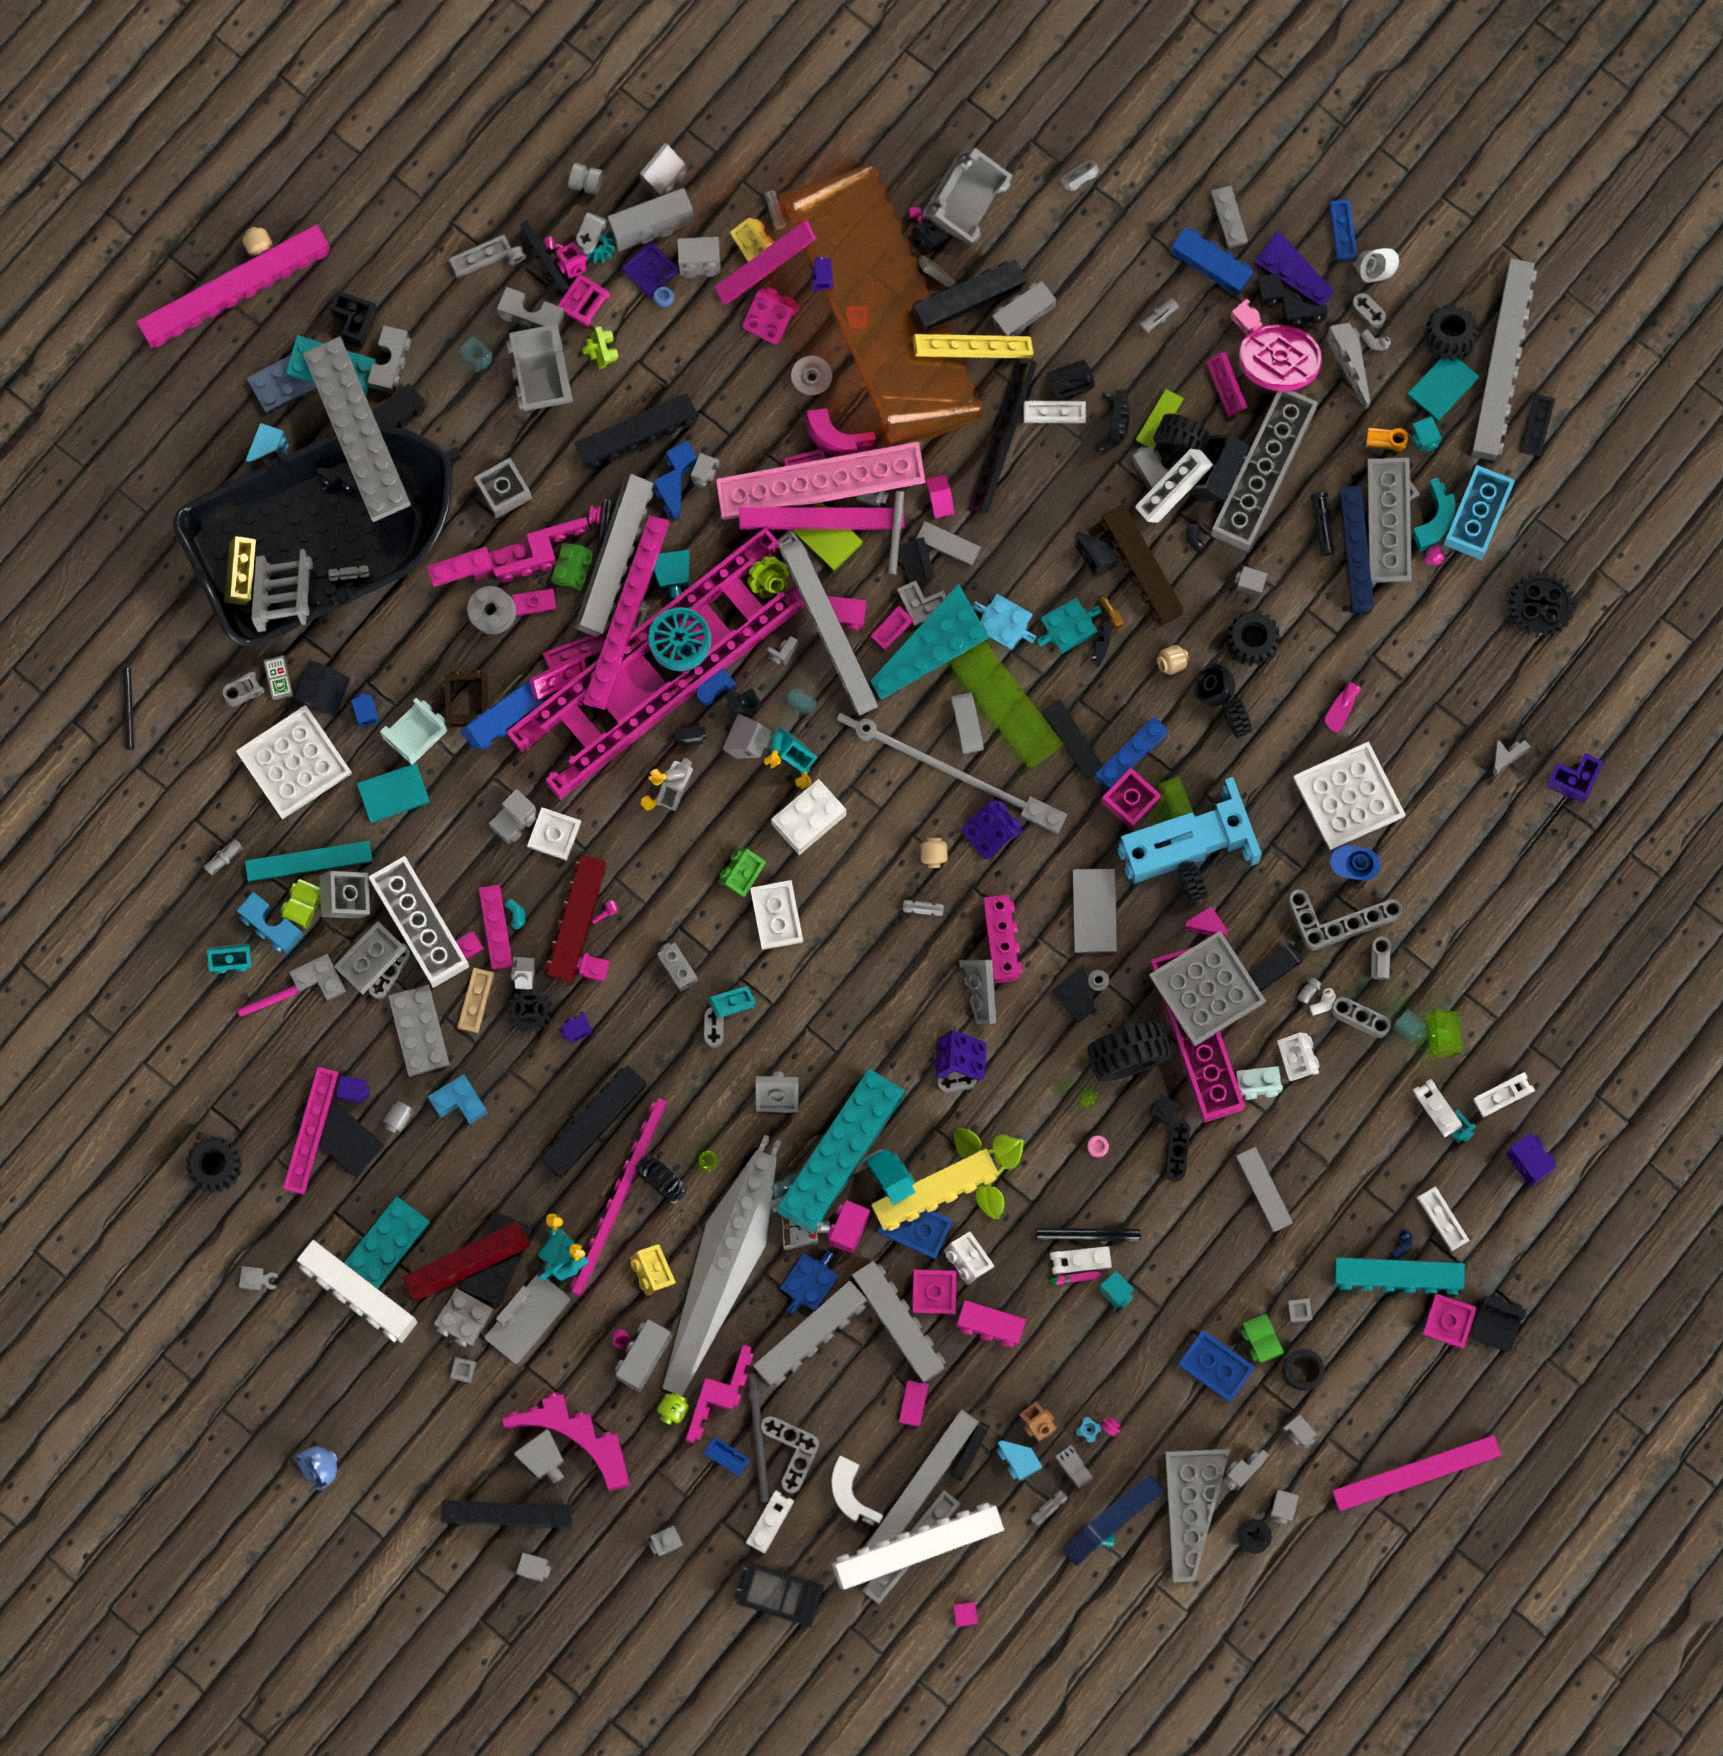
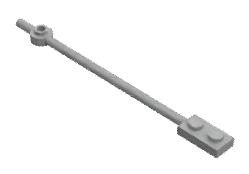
M839 713L837 721L856 729L859 739L869 741L875 738L1023 810L1021 817L1056 834H1059L1068 814L1033 797H1029L1028 801L1025 802L877 731L876 724L870 719H862L858 722L842 713ZM864 726H869L870 730L868 732H864L862 728Z

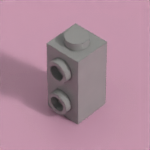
M1152 446L1137 449L1132 458L1134 466L1149 491L1169 472V469L1167 467L1164 468L1161 464L1162 458L1157 450L1154 451Z
M667 943L659 949L660 952L657 953L658 959L680 992L698 982L696 974L676 943L671 945Z

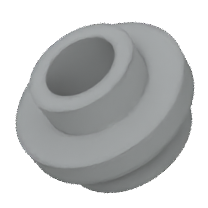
M1102 970L1093 971L1088 978L1089 986L1095 991L1106 989L1109 984L1107 973ZM1101 977L1103 982L1098 984L1095 982V978Z

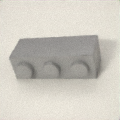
M1042 281L1038 284L1033 283L1026 289L1027 292L1021 296L1019 294L1014 296L1010 300V304L1005 307L1001 306L993 312L992 323L1002 336L1016 335L1056 307V298Z

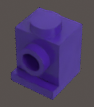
M817 257L814 259V267H811L813 291L834 289L831 258Z
M583 1011L579 1012V1018L574 1016L565 1020V1024L559 1029L563 1040L568 1039L570 1044L593 1034Z

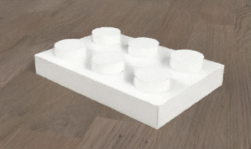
M792 880L750 888L762 950L802 943L803 937Z

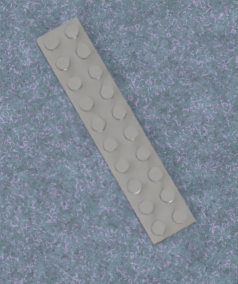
M341 337L304 352L303 356L371 520L375 522L411 506Z

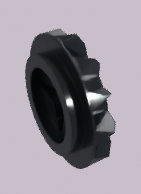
M1250 1519L1240 1526L1237 1539L1240 1547L1246 1552L1258 1554L1269 1547L1272 1533L1265 1522L1258 1519ZM1257 1528H1259L1258 1537H1260V1539L1263 1540V1542L1260 1540H1255L1254 1543L1250 1545L1251 1537L1248 1536L1246 1532L1254 1533L1257 1530Z

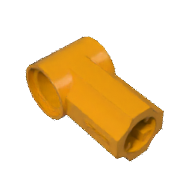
M1368 428L1366 447L1391 449L1394 452H1401L1407 446L1408 434L1400 428L1394 430ZM1400 437L1403 439V442L1395 443L1393 439Z

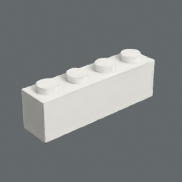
M1190 449L1135 508L1147 522L1158 523L1206 474L1213 464L1201 450Z

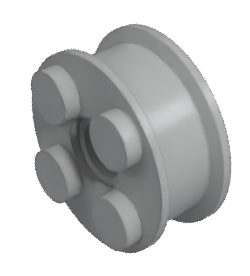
M486 586L480 588L471 596L467 606V613L471 623L480 631L495 635L503 633L513 624L516 617V606L513 599L505 591L495 586ZM496 606L495 613L488 615L489 608Z

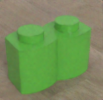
M1267 1314L1242 1324L1243 1329L1240 1331L1244 1341H1249L1252 1347L1249 1349L1253 1361L1257 1360L1260 1365L1283 1355L1284 1352Z

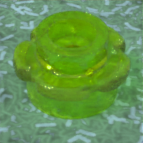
M1090 1088L1081 1091L1083 1107L1092 1109L1093 1104L1097 1103L1096 1092H1092Z

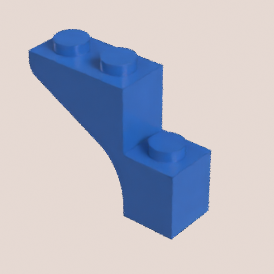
M688 441L666 451L667 459H665V463L671 472L654 480L655 488H653V492L658 500L662 499L665 505L662 507L667 517L671 516L674 521L681 516L682 478L690 468L695 466L698 459Z

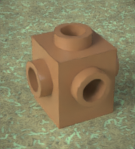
M1037 1402L1019 1414L1025 1423L1023 1426L1025 1432L1029 1437L1033 1435L1038 1441L1056 1429L1052 1423L1054 1420L1052 1414L1048 1409L1044 1411Z

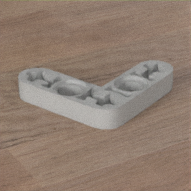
M771 1416L766 1417L761 1422L763 1434L796 1449L782 1480L784 1491L790 1494L796 1493L801 1488L818 1451L819 1441L814 1435ZM771 1421H774V1426L779 1429L780 1425L785 1426L781 1430L780 1437L776 1436L778 1432L775 1430L767 1432L765 1423L769 1424ZM791 1429L795 1431L796 1438L789 1442L785 1440L784 1433ZM800 1434L804 1435L802 1439L805 1441L813 1439V1444L816 1445L815 1448L811 1447L809 1450H806V1445L801 1442L800 1446L795 1445L799 1441ZM803 1458L806 1460L807 1466L805 1469L798 1470L795 1468L794 1462L796 1459ZM792 1469L797 1474H803L802 1478L797 1476L795 1479V1483L798 1484L797 1487L788 1489V1484L785 1482L793 1477V1474L789 1473Z

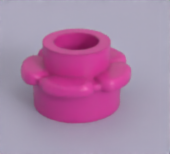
M1112 1417L1108 1420L1106 1418L1103 1419L1104 1422L1101 1428L1107 1433L1115 1436L1117 1432L1121 1431L1118 1428L1120 1424Z

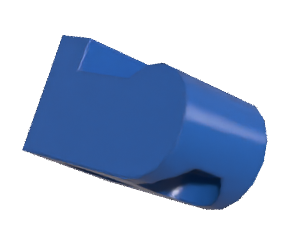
M723 668L720 669L698 688L697 698L699 703L705 706L711 705L715 701V697L725 689L729 692L736 689V683Z

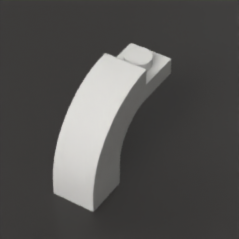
M840 1456L832 1476V1490L836 1504L842 1513L855 1523L859 1516H862V1521L872 1526L875 1523L879 1525L883 1515L860 1504L852 1492V1483L860 1466Z

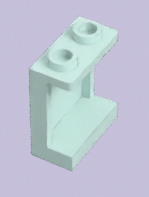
M417 698L413 700L414 706L390 729L385 726L380 731L383 739L411 765L447 732L446 720L437 713L435 715L430 711L432 708L424 700L420 702Z

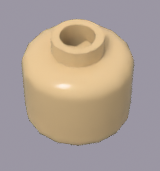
M252 227L248 229L242 240L251 257L263 254L270 250L273 245L268 233L263 228Z
M1173 645L1159 652L1157 665L1161 672L1172 675L1186 669L1189 656L1185 649L1178 645Z
M925 838V842L920 844V860L922 863L928 864V868H940L941 863L947 861V843L942 841V838Z

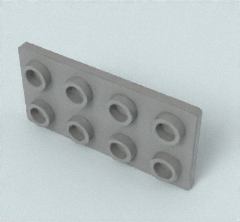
M536 1275L527 1287L523 1286L499 1314L496 1318L498 1322L487 1333L485 1339L513 1363L518 1364L568 1305L571 1298L548 1279L543 1281Z

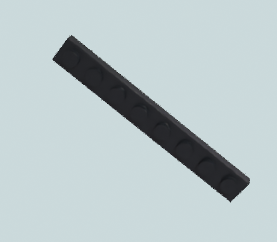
M1032 359L1017 360L968 508L972 513H988L1037 365V362Z

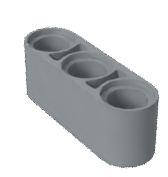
M972 692L951 696L963 754L984 750Z
M1338 998L1332 1006V1014L1336 1019L1374 1037L1382 1038L1390 1030L1391 1024L1387 1017L1348 998ZM1344 1004L1347 1007V1012L1340 1013L1336 1006ZM1362 1013L1366 1016L1367 1020L1359 1022L1355 1015ZM1375 1023H1383L1386 1029L1378 1031L1375 1028Z

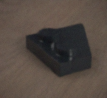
M1083 965L1052 990L1054 996L1078 1024L1095 1011L1086 970Z

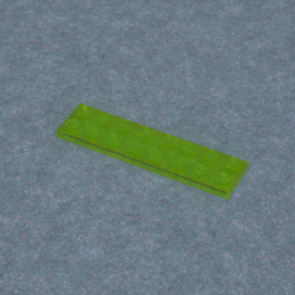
M985 641L948 662L1029 769L1035 767L1064 745Z

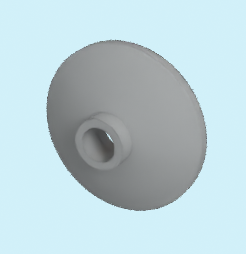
M803 357L792 368V383L802 394L810 396L821 394L831 384V367L821 357ZM810 375H814L816 378L815 380L810 381L808 377Z

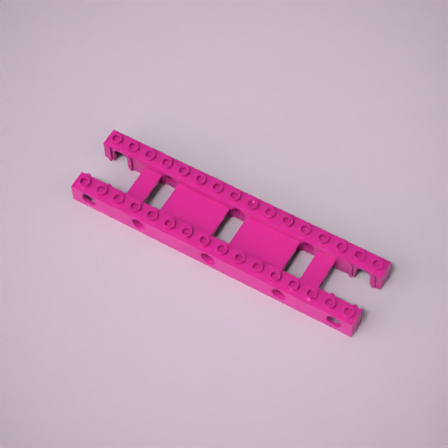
M766 527L631 633L605 707L618 722V725L608 733L601 735L579 708L584 704V699L598 660L507 731L509 740L520 753H523L525 750H530L529 747L545 734L549 735L550 730L563 721L585 747L577 755L570 757L569 766L559 775L556 771L554 773L551 772L549 773L550 776L546 778L547 785L559 800H562L693 696L698 688L720 669H727L806 606L797 586L786 595L783 591L776 593L777 596L765 606H762L741 581V579L749 574V570L755 562H762L764 557H774L779 550V542ZM724 593L747 619V622L736 631L733 630L731 632L709 607L712 602ZM683 607L694 610L705 619L709 626L712 637L709 654L700 665L691 670L683 671L675 680L666 683L644 657L651 651L648 643L650 627L653 621L668 609ZM683 619L677 620L679 627H681ZM674 621L669 622L668 624L675 629ZM688 621V622H687V625H686V628H687L689 625H691V624L693 623V621ZM697 626L691 632L702 630V628ZM663 627L661 629L662 631L670 633V631L666 627ZM658 636L656 640L665 639L667 637ZM699 636L691 639L703 641L704 636ZM681 637L677 638L679 642L683 641ZM673 648L668 652V654H669L670 657H671ZM676 654L675 660H680L678 654Z

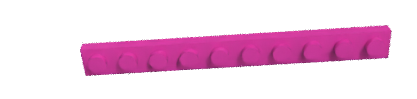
M650 515L648 517L586 693L585 705L605 710L670 525L669 520Z
M658 1098L657 1103L653 1102L648 1113L651 1116L648 1122L644 1121L640 1129V1133H642L640 1141H635L631 1150L634 1153L631 1161L627 1159L622 1170L625 1174L622 1180L618 1179L614 1191H616L614 1199L610 1198L605 1210L608 1212L605 1219L601 1217L597 1225V1230H599L597 1237H592L588 1249H590L588 1257H586L589 1262L580 1268L582 1270L579 1277L575 1276L570 1287L573 1288V1295L581 1298L636 1176L635 1166L645 1156L666 1109L667 1102Z

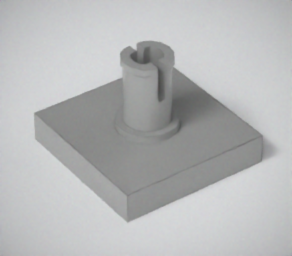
M779 1071L774 1072L772 1077L756 1076V1112L798 1113L799 1077H784V1074Z

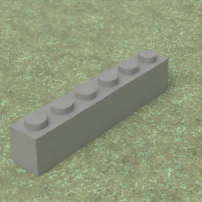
M872 1261L852 1274V1278L921 1382L925 1383L945 1369L943 1364L946 1362L939 1352L935 1354L931 1348L934 1344L927 1334L923 1336L919 1330L922 1326L917 1318H911L907 1312L910 1308L905 1300H899L896 1293L898 1290L893 1282L890 1281L888 1283L884 1275H886V1272L881 1264L876 1265Z
M851 1281L847 1282L754 1365V1369L770 1387L774 1384L776 1386L780 1385L786 1379L784 1376L790 1370L792 1372L796 1371L802 1365L801 1360L806 1356L808 1358L813 1356L818 1351L817 1346L821 1342L826 1344L834 1337L833 1332L838 1327L843 1329L850 1323L849 1318L854 1313L859 1315L866 1308L864 1304L867 1303V1299Z

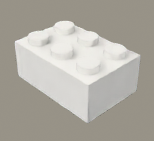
M818 779L775 815L771 821L773 827L800 855L846 816V809Z

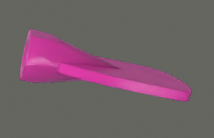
M1349 681L1345 686V690L1335 700L1325 718L1328 728L1336 733L1341 731L1352 710L1355 696L1361 691L1359 686Z

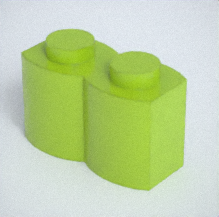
M299 879L297 883H293L289 892L291 898L288 902H284L281 913L283 914V920L286 918L292 924L307 929L320 902V887Z

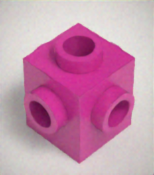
M574 242L556 251L558 258L556 265L562 274L565 273L569 279L587 270L585 261H587L586 255L581 253Z

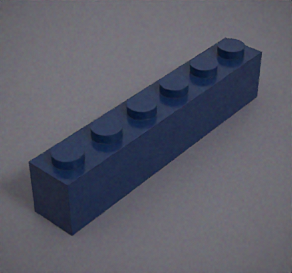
M1361 486L1340 487L1338 497L1351 613L1372 612L1374 601Z

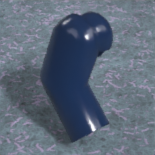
M1402 1229L1399 1232V1246L1390 1252L1395 1260L1400 1259L1412 1249L1413 1236L1408 1229Z

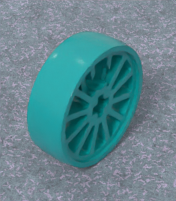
M677 607L664 611L653 621L649 630L648 643L653 657L663 667L673 671H687L697 667L706 659L711 648L712 637L707 622L700 614L688 608ZM678 619H683L681 627L678 626ZM674 621L675 629H673L668 623ZM693 621V623L686 628L687 622ZM697 626L702 628V630L691 632ZM663 627H666L670 631V633L662 631L661 629ZM658 636L667 637L665 639L656 640ZM699 636H704L703 641L691 639ZM681 637L683 641L679 642L677 638ZM668 644L661 651H658V646ZM694 645L701 647L698 652H696ZM673 648L671 657L666 658L664 655ZM686 649L692 650V654L688 657L682 654ZM676 654H678L680 660H675Z

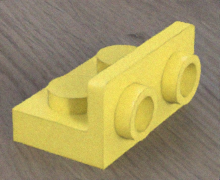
M747 218L730 232L748 262L774 243L763 231L765 229L763 224L759 220Z
M659 1244L637 1251L630 1257L631 1267L636 1272L640 1288L646 1296L676 1283Z

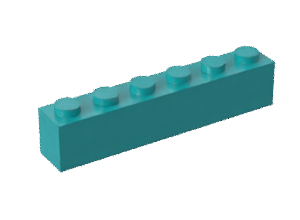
M1336 1258L1334 1261V1286H1339L1340 1290H1352V1287H1360L1361 1291H1373V1288H1382L1383 1292H1394L1395 1289H1403L1404 1293H1416V1290H1424L1426 1294H1437V1291H1446L1447 1295H1458L1459 1292L1464 1290L1465 1263Z

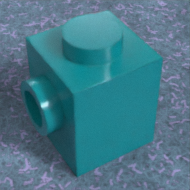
M1432 416L1413 423L1411 428L1413 435H1411L1415 447L1418 446L1420 451L1436 449L1442 437Z

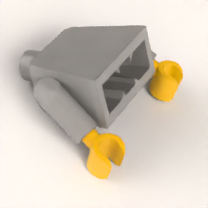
M682 758L680 762L674 761L670 770L664 771L663 774L658 769L652 770L650 772L652 776L649 779L654 785L662 783L659 795L655 797L656 799L652 800L649 795L641 799L640 804L643 808L649 811L658 804V806L662 805L676 811L693 772L691 768L692 762L686 758Z

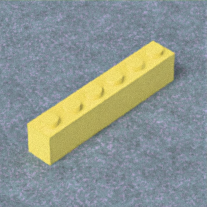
M986 1148L912 1185L916 1193L894 1205L888 1197L871 1205L883 1230L888 1229L892 1231L900 1226L899 1223L905 1220L909 1222L917 1219L919 1213L923 1211L931 1212L939 1207L938 1204L944 1201L946 1203L954 1201L960 1193L965 1192L967 1194L976 1190V1186L983 1182L984 1184L996 1180L995 1176L999 1174Z

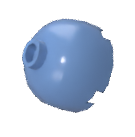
M315 1446L297 1455V1458H300L297 1463L302 1474L308 1482L312 1479L317 1484L314 1486L315 1489L321 1491L335 1480L338 1468L336 1462L338 1459L332 1451Z

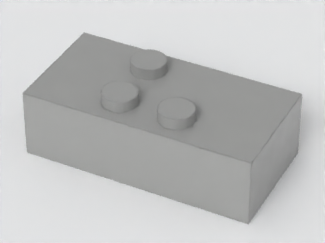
M682 188L608 216L611 235L615 240L618 252L641 243L648 244L654 238L669 236L675 230L694 224V215L686 191Z

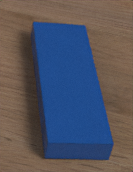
M1350 199L1329 201L1337 261L1357 259Z

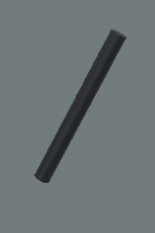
M123 668L126 750H134L131 668Z

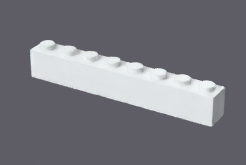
M984 1503L976 1506L977 1510L969 1513V1510L957 1513V1517L949 1520V1517L936 1521L937 1525L929 1527V1525L918 1527L916 1533L910 1535L909 1532L896 1536L897 1540L889 1542V1539L876 1543L877 1547L869 1549V1547H864L857 1550L856 1555L849 1557L848 1554L837 1557V1562L831 1564L839 1587L841 1589L850 1588L1004 1531L997 1507Z

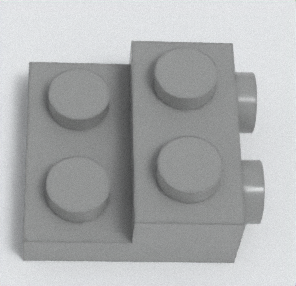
M456 1288L434 1325L438 1327L437 1332L446 1337L449 1334L456 1338L455 1342L461 1346L466 1347L468 1344L473 1347L493 1309Z
M1264 1450L1260 1453L1255 1451L1246 1463L1243 1460L1239 1463L1234 1461L1225 1472L1227 1477L1223 1481L1224 1485L1230 1490L1235 1489L1238 1491L1265 1462L1269 1455Z

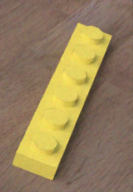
M915 334L912 338L915 356L1032 358L1034 355L1031 337Z

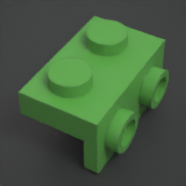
M562 543L551 582L556 585L571 586L581 591L593 553L582 545Z

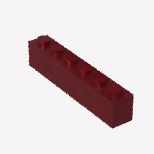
M581 855L580 861L576 860L574 872H576L575 880L570 881L568 892H571L569 900H565L562 909L565 915L563 920H559L557 926L559 936L557 940H553L551 952H554L552 960L548 959L545 971L548 972L549 979L574 984L577 964L583 952L606 871V861Z
M514 1222L402 1276V1280L409 1296L415 1301H419L531 1245L524 1228L517 1222Z

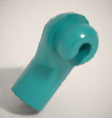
M512 898L509 899L505 907L513 913L511 926L518 930L526 922L525 910Z

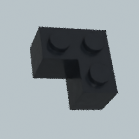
M337 290L330 306L331 315L346 321L341 333L344 342L363 348L378 312L376 304Z

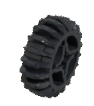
M646 1154L635 1166L640 1176L668 1202L676 1204L687 1192L683 1182L652 1154Z

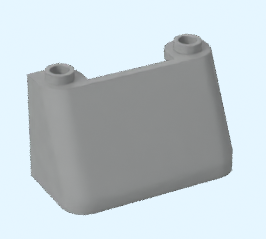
M976 148L961 151L947 170L924 209L921 218L926 222L930 220L937 228L967 244L975 243L981 235L980 227L978 226L995 195L1005 192L1011 184L1009 181L1013 175Z

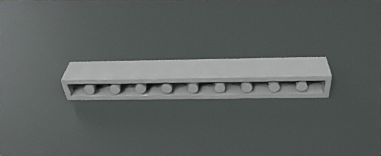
M1510 259L1471 457L1496 461L1497 456L1502 455L1504 443H1500L1501 436L1506 435L1508 424H1505L1504 421L1505 416L1509 417L1511 410L1508 400L1509 397H1513L1515 385L1511 384L1512 379L1517 377L1519 366H1515L1516 359H1520L1522 347H1519L1520 340H1524L1526 328H1523V322L1528 320L1530 309L1526 308L1527 301L1531 302L1533 290L1530 289L1531 282L1535 283L1537 271L1534 270L1535 263Z

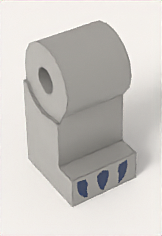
M1072 1445L1055 1457L1056 1461L1078 1489L1093 1480Z

